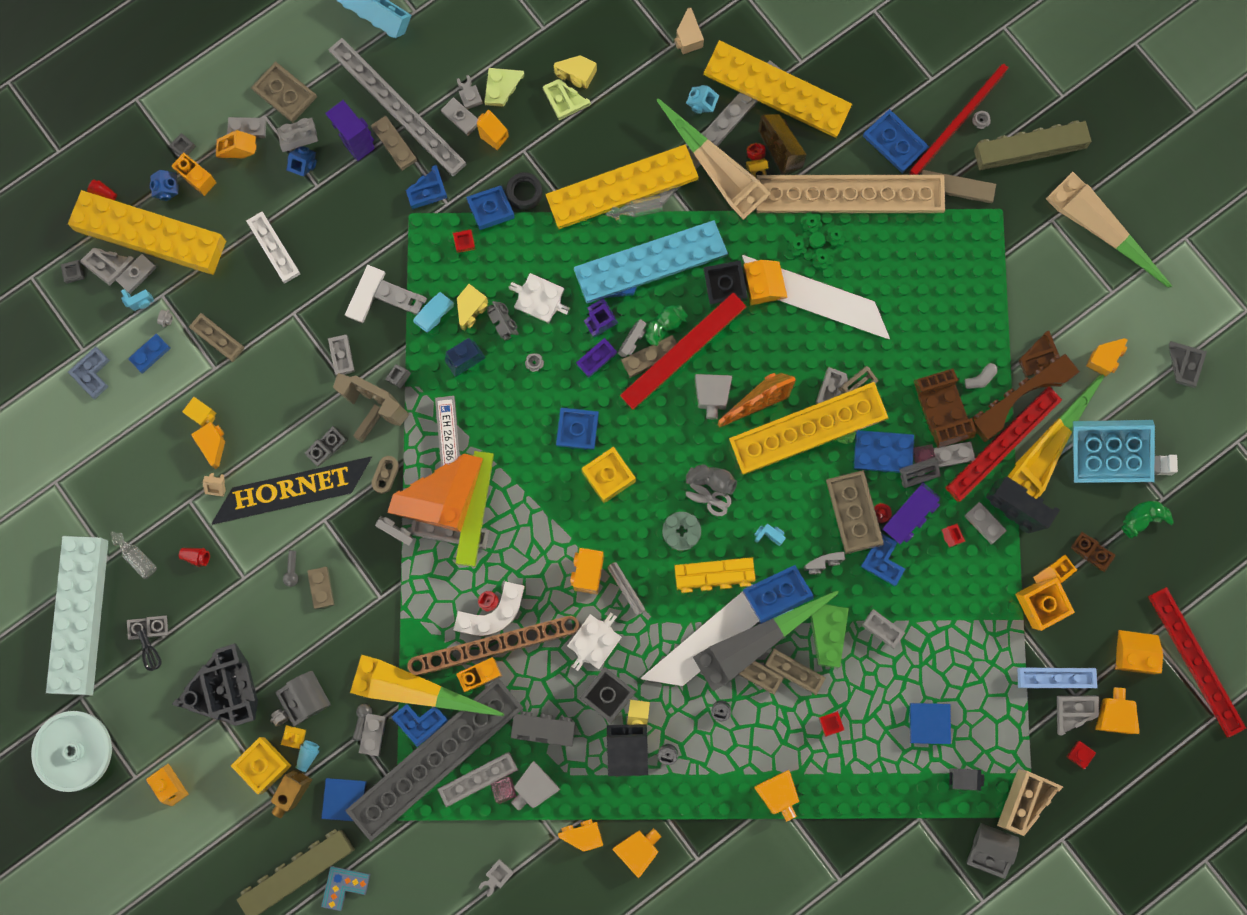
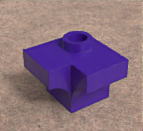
M604 298L588 307L590 316L584 322L594 338L618 324Z

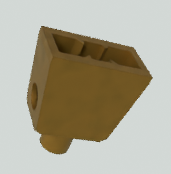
M297 769L286 774L271 799V802L275 804L272 814L282 818L285 812L294 809L313 779Z

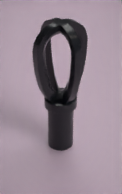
M145 629L138 631L137 633L142 644L144 666L147 670L154 671L160 668L162 664L161 658L156 649L151 646L152 644L149 642ZM153 653L155 654L158 660V665L156 663ZM146 655L151 667H149L147 664Z

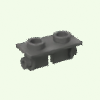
M493 301V305L487 307V313L493 324L500 321V324L495 328L501 339L506 341L511 338L510 334L519 335L516 330L517 325L510 319L506 305L502 302Z

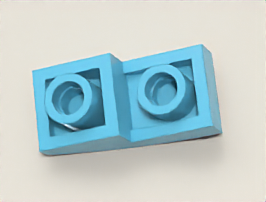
M439 292L422 308L413 322L428 333L440 323V318L454 307V302Z

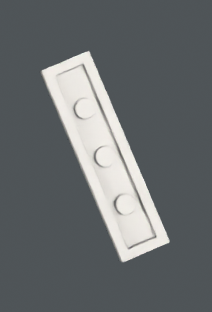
M260 212L246 220L284 284L300 275V272L264 213Z

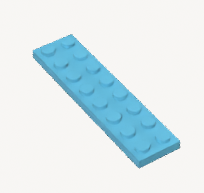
M713 220L575 266L574 272L586 303H590L726 257L728 253Z

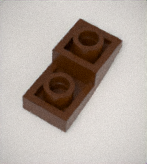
M1081 532L1071 546L1072 550L1103 572L1107 570L1116 556L1100 546L1098 541Z

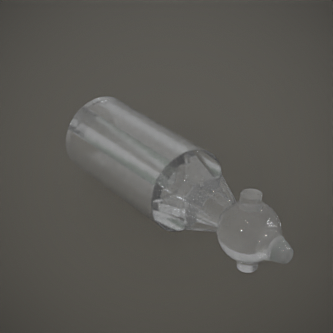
M659 195L632 200L620 209L612 206V209L606 213V216L619 220L621 214L634 218L662 212V201Z
M113 531L110 533L113 545H120L123 553L122 557L143 579L150 577L156 571L157 567L136 545H131L124 541L122 533H115Z

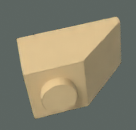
M691 8L687 9L677 29V36L674 39L677 49H681L682 54L703 48L704 44L703 36Z

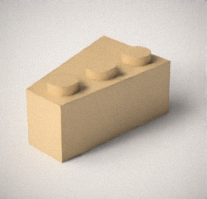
M1018 769L997 826L1024 836L1040 817L1039 814L1051 803V799L1063 786L1029 771Z

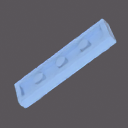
M1017 668L1018 688H1097L1096 668Z

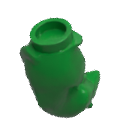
M680 304L678 306H667L647 325L645 337L649 344L658 346L665 336V332L678 328L683 321L687 322L686 318L688 315Z
M1146 501L1137 504L1123 520L1124 525L1121 528L1126 536L1132 539L1138 533L1144 531L1150 522H1162L1163 520L1173 525L1174 520L1169 508L1163 506L1158 501Z

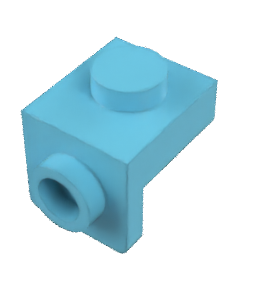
M125 289L121 290L123 294L121 299L124 305L130 307L133 311L147 308L150 303L154 302L152 295L147 290L132 297Z
M768 523L765 527L760 526L754 534L757 536L755 539L756 543L766 535L778 546H781L786 537L783 536L785 533L776 526L773 528Z

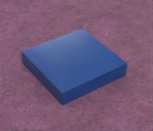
M501 185L466 197L479 230L514 219V213Z
M560 408L556 446L595 450L599 412Z
M910 703V743L951 744V704Z
M326 778L322 819L353 821L345 810L365 794L367 781Z

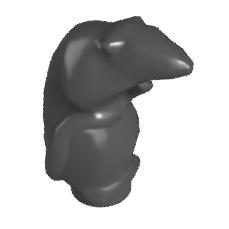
M704 464L697 465L694 468L691 467L686 475L687 484H707L711 489L724 493L725 496L728 494L732 495L737 486V480L733 478L729 471L707 467Z

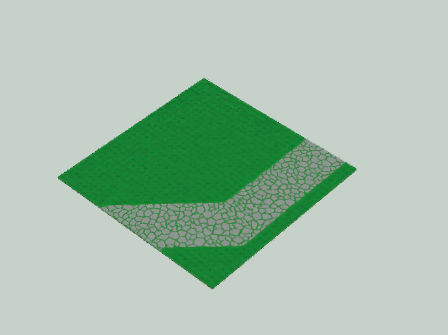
M945 209L944 213H817L821 216L820 221L822 222V227L818 228L817 232H821L825 236L828 228H834L836 225L841 226L842 231L846 232L843 245L837 244L832 246L831 242L825 240L824 246L821 247L825 251H830V256L833 258V263L828 265L826 269L813 266L814 260L812 255L816 254V250L819 248H813L809 244L806 248V253H801L799 256H794L792 251L788 250L790 237L801 235L803 239L809 241L810 235L813 234L809 230L805 231L803 229L804 225L801 224V218L806 216L807 213H757V211H753L743 220L735 211L606 212L559 230L552 212H513L514 219L479 230L472 213L409 214L407 290L427 298L420 310L439 292L453 301L454 307L440 318V323L428 333L413 322L417 315L407 311L405 369L411 375L405 382V410L410 415L404 421L403 490L422 477L426 478L433 474L436 469L441 467L435 398L455 397L460 456L462 454L473 456L474 451L493 453L494 458L482 529L490 530L486 550L478 549L476 567L456 565L458 544L411 535L413 540L409 546L402 542L399 668L411 673L408 670V662L413 657L565 616L575 617L579 622L580 629L590 614L604 622L611 612L613 613L612 617L615 615L617 618L610 627L622 638L600 669L586 662L583 663L578 671L575 670L576 667H571L578 657L567 645L575 634L492 656L503 676L499 679L524 707L522 711L531 712L534 717H540V714L552 715V719L560 720V717L572 718V722L576 723L573 746L511 738L514 718H512L397 820L785 819L781 811L772 814L754 787L786 770H789L799 799L798 803L792 805L796 817L793 819L1000 818L1018 769L1031 772L1027 688H1018L1017 668H1026L1023 609L1015 595L1022 590L1019 525L1008 519L1003 511L991 505L990 501L986 498V495L997 479L1008 476L1015 468V448L960 502H957L945 487L970 462L939 468L940 477L923 482L940 496V500L937 502L940 506L933 514L929 511L925 516L926 522L920 528L917 526L912 531L914 535L907 543L903 541L901 544H896L889 560L905 568V571L897 585L893 586L861 568L870 549L845 554L827 487V479L863 471L853 469L855 438L852 443L848 442V444L841 443L835 439L744 475L741 472L729 438L816 405L815 403L827 368L830 367L846 373L849 380L862 368L868 366L878 379L875 385L889 419L859 431L913 434V464L934 458L932 449L937 448V445L930 432L918 399L914 380L954 369L958 378L955 385L968 419H973L980 411H983V413L988 411V406L995 400L1000 402L1005 398L1003 395L1012 389L1003 211L1001 209ZM713 220L715 221L728 253L726 257L637 286L634 295L604 298L618 324L595 338L592 336L584 320L590 316L588 307L599 300L586 303L574 272L575 266ZM472 230L475 250L457 253L453 233ZM742 255L758 261H779L781 269L874 301L890 339L779 300L750 306L747 293L748 301L743 302L747 308L634 410L620 395L647 370L630 378L621 362L622 359L630 356L629 354L625 357L616 354L589 378L576 365L579 359L604 338L618 352L636 321L641 319L647 323L644 327L646 329L647 325L664 308L680 304L688 315L686 318L687 322L683 321L678 328L665 332L663 337L665 339L673 335L676 343H678L717 308L710 307L703 267L741 260L743 269L745 262ZM531 273L563 287L565 290L560 304L570 307L568 315L557 311L552 316L550 323H547L515 309L514 306L518 300L519 293L509 290L511 283L523 286ZM470 284L487 297L488 306L493 305V301L504 303L508 308L510 319L517 325L516 330L519 335L510 334L511 338L506 341L501 339L495 328L500 324V321L493 324L487 309L482 314L479 313L477 315L476 321L471 328L467 327L465 331L462 330L459 324L457 297ZM646 331L642 338L637 339L634 343L636 348L632 354L651 346L645 337ZM467 338H470L476 342L485 359L455 377L445 362L446 352ZM529 354H540L544 361L543 367L539 368L536 372L527 369L525 366L526 357ZM993 363L997 366L996 375L985 387L965 388V379L977 377L987 364ZM867 372L847 387L848 390L865 377ZM772 373L776 375L783 373L795 377L796 381L789 398L719 428L718 421L765 380L766 376ZM695 374L732 376L726 409H718V419H707V409H700L698 407ZM869 378L859 387L867 385L872 379ZM1013 406L1005 419L1004 428L988 441L984 442L976 432L975 437L950 445L971 442L974 457L976 458L1014 420ZM560 408L599 412L595 450L556 446ZM614 447L635 476L636 482L606 503H603L582 473V468ZM704 464L707 467L725 469L737 480V486L733 494H728L731 498V505L727 508V513L724 516L717 517L712 515L707 509L708 503H699L686 496V492L697 493L690 487V484L686 483V475L691 467L694 468L697 465ZM864 470L873 506L875 507L880 503L888 505L892 511L891 518L921 485L919 483L904 488L900 477L901 473ZM707 484L701 485L704 488H706L711 495L714 492H716L713 489H711V487ZM720 495L715 497L727 503V499L725 497ZM979 502L1007 530L993 544H990L965 518V515ZM711 504V508H712L714 511H716V512H722V511H723L722 509H720V508H718V507H716V506H714V505ZM676 512H687L694 515L701 526L699 541L693 548L687 551L674 550L663 538V525L666 519ZM402 517V527L411 531L413 520ZM888 521L882 524L878 523L881 533L896 541L883 530ZM768 523L773 528L776 526L785 533L783 536L786 539L781 546H778L764 535L756 543L755 539L757 536L754 534L760 526L765 527ZM958 524L965 542L949 548L944 540L942 529ZM680 526L676 533H680V536L683 537L684 533H687V529ZM580 548L602 551L604 554L598 595L574 591L573 586H571V574L576 572V567L573 564L575 552L579 553ZM844 552L845 560L840 562V565L828 566V563H825L826 568L821 571V574H809V571H804L805 565L816 558L831 553ZM753 557L755 582L751 584H756L795 565L814 599L798 607L838 591V594L825 605L849 608L840 668L818 666L810 617L756 660V662L764 666L773 649H776L826 677L817 695L786 678H783L775 695L740 675H737L729 683L714 692L701 671L684 686L641 679L656 664L737 597L743 589L747 588L734 584L729 589H720V586H714L710 591H701V588H694L693 592L681 593V590L676 588L675 565ZM614 562L618 564L644 606L645 611L640 615L635 614L609 572L608 566ZM505 582L525 586L519 611L511 624L503 630L488 636H476L454 631L458 611L474 615H487L494 611L487 612L479 607L478 598L483 592L492 591L498 597L499 605ZM873 609L905 632L894 649L861 626ZM572 620L565 623V629L569 631L573 630L576 626V623ZM760 621L757 622L753 627L760 625ZM553 625L546 628V634L549 636L554 635L557 631V628ZM534 630L529 631L527 639L534 641L538 636L537 632ZM515 635L510 636L508 644L515 646L518 643V637ZM492 641L489 644L491 651H496L499 648L498 641ZM473 646L470 649L472 656H477L480 653L479 646ZM454 651L451 654L452 661H458L461 658L459 651ZM435 656L432 659V664L435 667L439 666L442 662L440 656ZM491 657L419 676L472 700L494 682L492 681L464 692L457 677V673ZM416 661L413 664L415 672L420 671L423 667L421 661ZM604 667L636 691L631 700L650 702L647 723L648 775L608 776L607 725H627L630 701L611 724L580 699ZM719 700L726 701L731 706L729 719L722 722L715 720L711 714L712 705ZM399 702L398 711L408 704L420 718L432 706ZM910 703L951 704V744L910 743ZM437 707L448 721L460 711ZM838 711L844 731L825 737L819 717ZM399 726L397 765L418 748ZM671 744L677 748L678 758L674 764L664 765L659 761L658 751L662 745ZM508 752L510 753L518 769L517 771L448 807L445 806L438 791L440 787ZM534 761L560 790L535 808H532L527 803L519 811L511 803L519 795L514 786ZM949 768L981 770V774H984L985 778L981 791L949 789Z

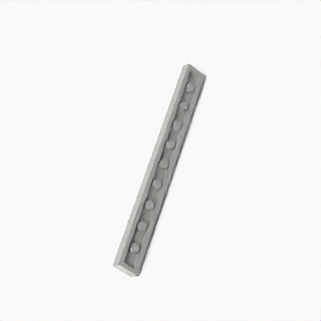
M343 38L328 49L337 61L452 177L466 166V162Z
M768 61V64L780 69L772 61ZM739 93L702 135L718 146L758 101L743 93ZM689 148L688 152L695 169H697L701 163ZM680 186L653 197L664 205Z

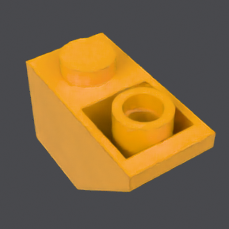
M490 110L479 116L477 127L480 138L498 150L509 137L507 128Z
M185 153L171 166L203 196L217 183L211 174Z
M1123 338L1099 345L1091 354L1086 367L1105 377L1111 372L1114 373L1119 366L1117 362L1119 356L1122 357L1127 350L1125 345L1128 340Z
M493 657L457 673L464 692L503 677Z
M592 819L580 822L581 826L573 828V825L561 828L562 832L558 833L560 839L582 851L603 846L597 822H592Z

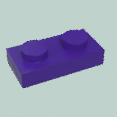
M604 338L579 359L576 365L589 378L613 358L617 351Z

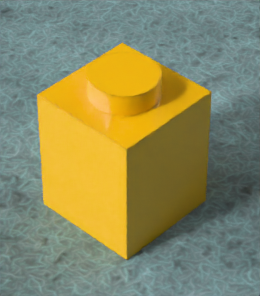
M195 397L191 399L182 411L202 427L210 422L213 423L217 414Z

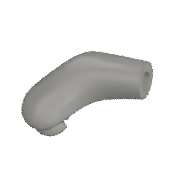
M993 363L987 364L977 377L965 379V388L985 387L996 375L997 366Z

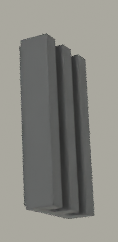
M935 457L899 469L904 488L940 477L938 460Z

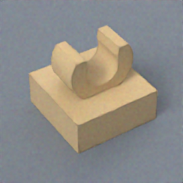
M214 473L204 476L203 487L205 494L224 497L226 489L223 474H221L220 478L214 477Z

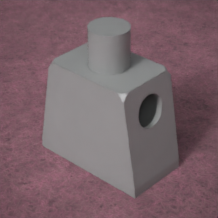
M695 374L698 407L700 409H707V419H718V409H726L732 376Z
M533 761L514 786L519 795L511 803L519 811L527 803L532 808H535L557 793L560 788Z

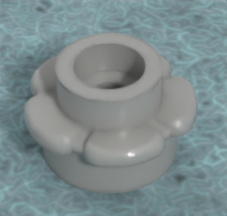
M986 111L976 112L972 119L973 125L979 129H984L991 122L990 115Z
M169 309L167 311L161 310L158 315L157 324L162 325V327L172 323L173 315L170 314Z
M529 354L526 357L525 366L532 372H536L539 368L543 367L544 361L540 354Z
M276 710L271 714L270 722H273L276 727L284 724L289 719L286 710Z

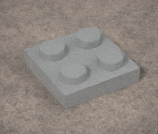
M303 118L296 123L284 124L277 128L282 152L318 141L313 118Z

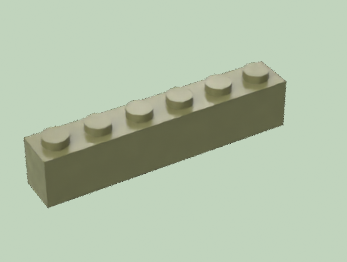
M1072 121L1068 125L1061 126V124H1057L1049 129L1043 130V128H1038L1030 133L1019 132L1010 137L1004 135L996 140L989 141V139H984L977 143L974 153L980 171L1087 149L1092 141L1086 121Z
M334 829L325 835L326 840L321 843L319 840L308 847L310 849L305 854L300 852L291 858L293 862L287 866L284 863L274 870L276 873L271 877L266 875L257 881L259 885L253 889L249 886L241 891V897L236 900L245 915H260L330 866L355 851L344 831L339 830L337 832Z

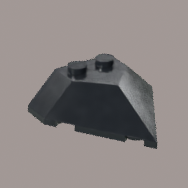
M234 643L216 649L207 664L202 666L185 687V691L172 703L174 706L182 707L234 726L254 721L256 719L258 699L249 663L237 644Z

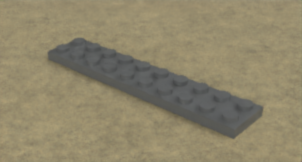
M499 678L473 700L502 712L504 716L460 710L345 810L370 842L514 718V714H518L524 709Z

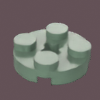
M676 512L666 519L662 529L663 538L674 550H690L700 539V523L694 515L687 512ZM680 526L687 529V533H684L683 537L680 536V533H676Z

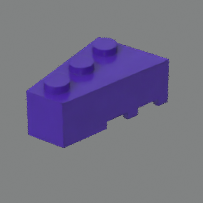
M344 100L325 113L332 121L333 127L338 129L340 139L357 162L375 149L373 145L374 139L370 135L371 132L368 129V124L362 117L359 119Z
M922 482L883 527V530L899 544L903 541L907 543L914 535L912 533L916 526L920 528L926 522L925 516L929 511L933 514L940 506L937 503L940 500V496Z

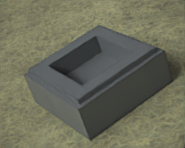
M182 133L169 145L179 156L183 153L188 156L196 147Z
M80 260L61 264L66 284L85 279Z
M396 364L385 380L401 389L411 373Z

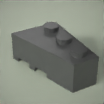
M521 711V714H514L511 738L573 746L576 723L572 722V718L560 717V720L552 719V715L546 714L534 717L532 716L533 713Z

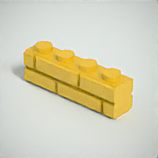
M753 557L674 566L676 588L681 590V593L693 592L694 588H701V591H710L714 586H720V589H729L734 584H739L740 587H749L751 583L755 582Z

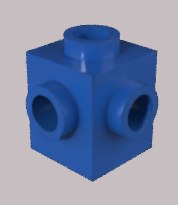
M305 146L294 149L288 155L287 170L304 177L308 172L314 170L316 166V152L311 151Z
M158 170L150 176L152 197L160 198L161 201H169L178 194L179 185L175 172Z

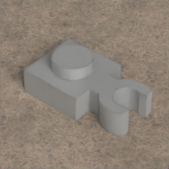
M466 75V83H461L459 78L457 83L459 88L462 89L459 91V95L463 105L468 110L483 103L476 85L471 86V78L469 75Z
M499 859L486 873V876L490 879L482 882L479 889L481 890L484 885H488L490 891L487 893V896L489 897L495 890L494 886L497 885L501 888L514 872Z

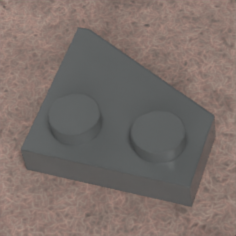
M1170 341L1169 351L1176 383L1196 388L1207 351Z

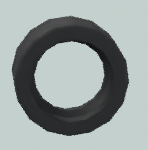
M525 172L515 174L510 178L507 184L509 202L520 210H529L537 206L542 198V187L538 178L533 174ZM521 182L532 183L535 187L534 197L527 201L518 200L514 196L515 186Z

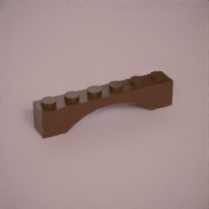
M1066 354L1061 357L1056 355L1049 361L1050 365L1048 367H1040L1034 372L1035 376L1033 378H1025L1019 383L1020 387L1015 391L1013 388L1003 395L1005 397L1000 402L995 400L988 406V411L985 413L980 411L973 417L976 432L984 442L1004 428L1009 410L1020 397L1039 388L1061 387L1080 372Z

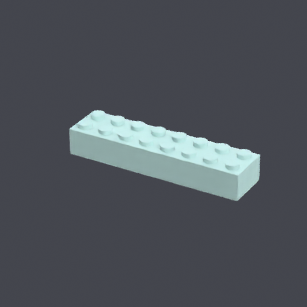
M62 536L46 693L93 696L108 540Z

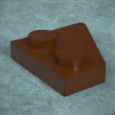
M1046 331L1019 359L1025 378L1035 375L1034 372L1042 366L1044 368L1050 365L1049 361L1056 355H1059L1050 331Z

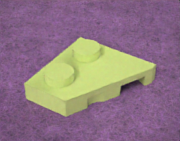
M489 68L485 105L504 107L508 97L515 91L520 79H523L524 71Z
M560 79L543 86V91L559 120L591 105L590 100L580 96L576 90L568 87Z

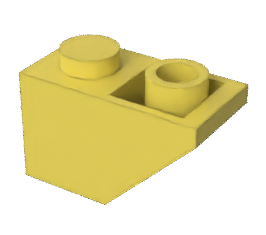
M581 55L554 64V73L558 78L562 80L567 79L579 88L587 89L597 72V63Z
M470 284L457 297L459 324L462 330L465 331L467 327L471 328L476 321L477 315L479 313L482 314L488 307L487 297Z
M630 700L627 725L647 724L650 702Z

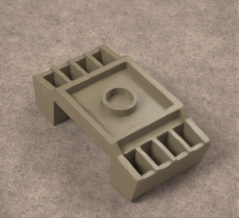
M340 373L337 374L333 388L350 403L355 404L360 393L370 400L373 398L381 405L378 414L387 422L397 426H401L410 415L389 392L356 375L349 377Z

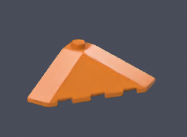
M772 373L766 376L765 380L718 421L719 428L789 398L796 381L795 377L783 373L777 375Z
M462 454L454 462L443 465L436 469L433 474L426 478L422 477L403 491L394 493L387 513L461 532L483 458Z

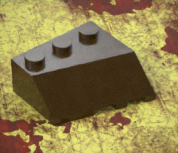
M779 114L762 115L758 132L781 174L790 175L802 169L807 154L788 128L786 120L782 119Z

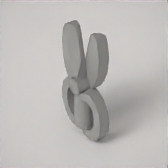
M694 483L690 484V487L697 493L686 492L688 498L699 503H708L707 509L714 516L721 517L727 513V508L731 505L729 495L725 496L724 493L714 492L711 495L703 486ZM718 495L723 496L727 499V503L715 497ZM711 504L714 505V506H716V507H718V508H720V509H722L723 511H722V512H716V511H714V510L711 508Z

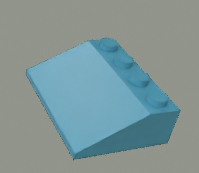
M1153 420L1073 421L1074 483L1154 482L1155 424Z

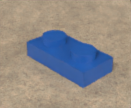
M156 333L128 359L143 374L171 348Z

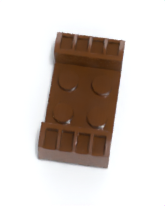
M954 369L914 380L918 399L937 448L973 438L976 433L973 419H968L955 385L958 378Z

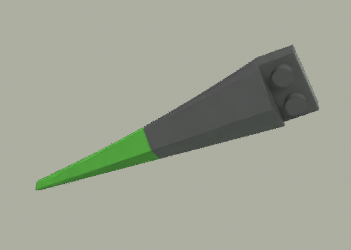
M838 591L709 646L693 656L712 691L714 692L733 680L782 638L834 598Z

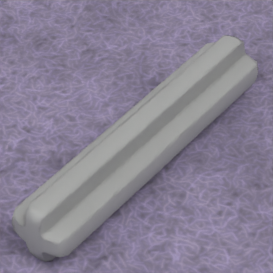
M616 562L608 566L609 572L635 614L640 615L645 611L644 606Z

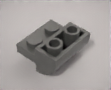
M313 671L290 680L284 687L275 692L293 726H298L331 705Z
M980 823L966 862L970 866L1005 879L1011 864L1015 862L1019 848V837Z

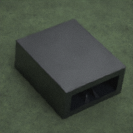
M647 724L607 725L608 776L648 775Z

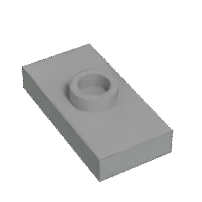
M454 97L441 109V113L467 136L477 127L478 119Z
M141 254L116 281L131 294L157 267Z
M874 609L861 625L892 649L896 647L905 634L904 631Z

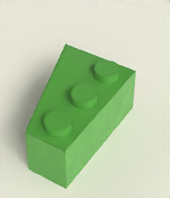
M824 605L810 616L818 666L840 668L849 608Z

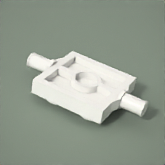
M531 273L523 286L512 282L509 290L519 293L514 308L544 322L550 323L552 316L557 311L566 315L570 311V307L560 304L565 290L563 287Z
M610 612L604 622L596 619L591 614L587 617L567 645L578 657L571 666L572 668L576 667L575 670L578 671L583 663L586 662L600 669L622 638L610 627L617 616L614 615L612 617L613 613Z

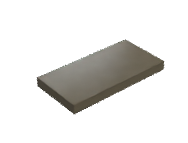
M864 470L827 479L826 483L845 554L884 545Z

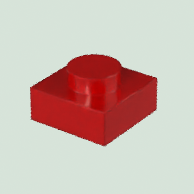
M472 230L453 233L457 253L475 250Z
M958 524L942 529L944 540L949 548L965 542Z
M838 711L819 717L825 737L844 731Z
M1077 741L1067 758L1082 769H1086L1096 752L1081 741Z

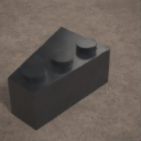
M1007 476L997 479L986 495L991 505L1003 511L1008 519L1016 522L1019 528L1026 533H1033L1050 527L1060 509L1056 507L1051 509L1042 503L1044 499L1041 497L1035 499L1026 493L1028 489Z

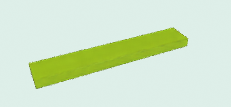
M474 451L473 456L483 458L460 532L455 562L456 565L476 567L494 458L493 453Z

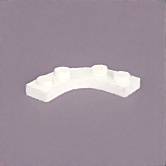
M505 582L501 601L498 607L490 614L474 615L458 611L454 631L476 636H488L503 630L516 617L525 586Z

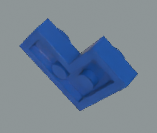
M881 533L884 545L871 548L861 568L896 586L905 571V568L889 560L898 542Z
M406 704L392 716L395 723L416 747L421 745L448 722L447 718L437 707H432L419 718L409 705Z

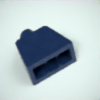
M470 338L448 350L445 355V362L455 377L485 359L476 342Z

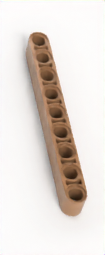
M565 616L416 656L409 660L408 670L414 675L421 676L563 638L577 633L579 622L573 616ZM572 620L576 623V626L573 630L569 631L565 629V623ZM550 625L557 628L556 633L552 636L546 634V628ZM534 630L537 632L538 636L534 641L527 639L529 631ZM517 636L518 643L515 646H510L508 644L509 637ZM492 641L499 642V648L496 651L489 649V644ZM473 646H479L480 653L477 656L470 654V649ZM454 651L461 653V658L458 661H452L451 654ZM435 656H440L442 659L441 664L436 667L433 666L432 659ZM416 661H421L422 669L415 672L413 664Z

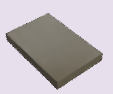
M276 61L251 87L257 95L292 123L317 98L313 91Z

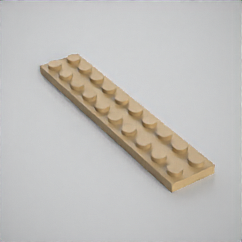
M757 175V179L771 193L757 207V213L945 212L944 175Z

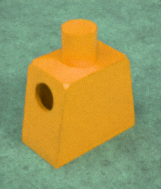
M1114 687L1113 699L1105 698L1102 700L1096 730L1139 734L1136 702L1125 700V688Z
M166 764L146 779L159 801L163 804L174 806L189 795L169 764Z
M789 770L754 787L772 814L781 811L786 822L796 817L792 805L798 803L799 799Z
M654 828L646 836L639 830L616 845L612 850L639 878L659 852L653 845L661 838V835Z

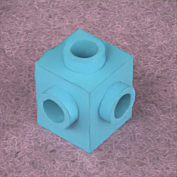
M705 85L692 87L686 104L692 108V111L698 114L713 112L719 95Z

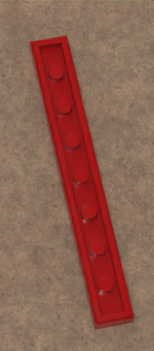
M1002 64L914 165L909 175H919L1003 78L1009 67Z
M733 292L620 396L634 410L747 306Z
M1046 387L945 487L946 490L957 502H960L1062 399L1051 387Z
M1163 588L1148 596L1226 737H1231L1246 729L1168 588Z

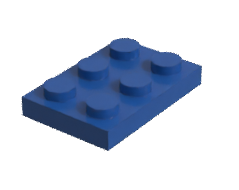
M890 109L863 133V137L902 174L929 148Z
M858 430L855 435L853 469L900 473L899 469L913 465L914 435Z
M795 565L743 589V594L761 624L814 599L811 590Z

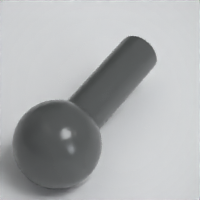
M289 550L287 573L283 576V583L288 587H293L298 583V575L295 573L296 550Z
M361 704L357 707L358 721L353 740L360 741L366 715L372 714V708L368 704Z

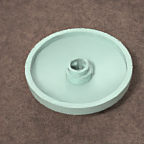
M67 711L57 714L41 726L34 738L31 752L34 770L40 780L52 789L63 792L84 790L95 784L107 770L112 754L111 738L103 723L91 714L79 711Z

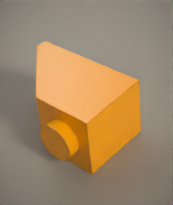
M235 130L218 138L216 157L246 158L255 154L256 136Z
M210 422L191 435L209 464L217 469L220 465L225 440L222 437L224 432L219 425L215 426Z
M1065 554L1033 578L1036 583L1058 577L1060 583H1062L1077 569Z

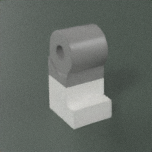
M1177 455L1155 456L1154 475H1173L1178 472Z

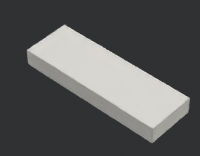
M367 265L345 313L346 317L360 323L364 322L375 298L374 294L380 281L383 280L386 274L385 271Z

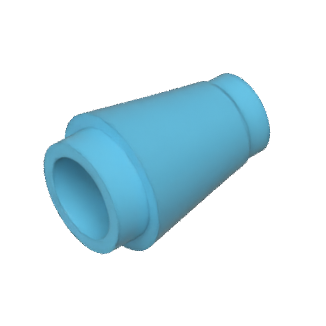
M307 740L301 744L296 765L298 770L307 771L319 753V745Z

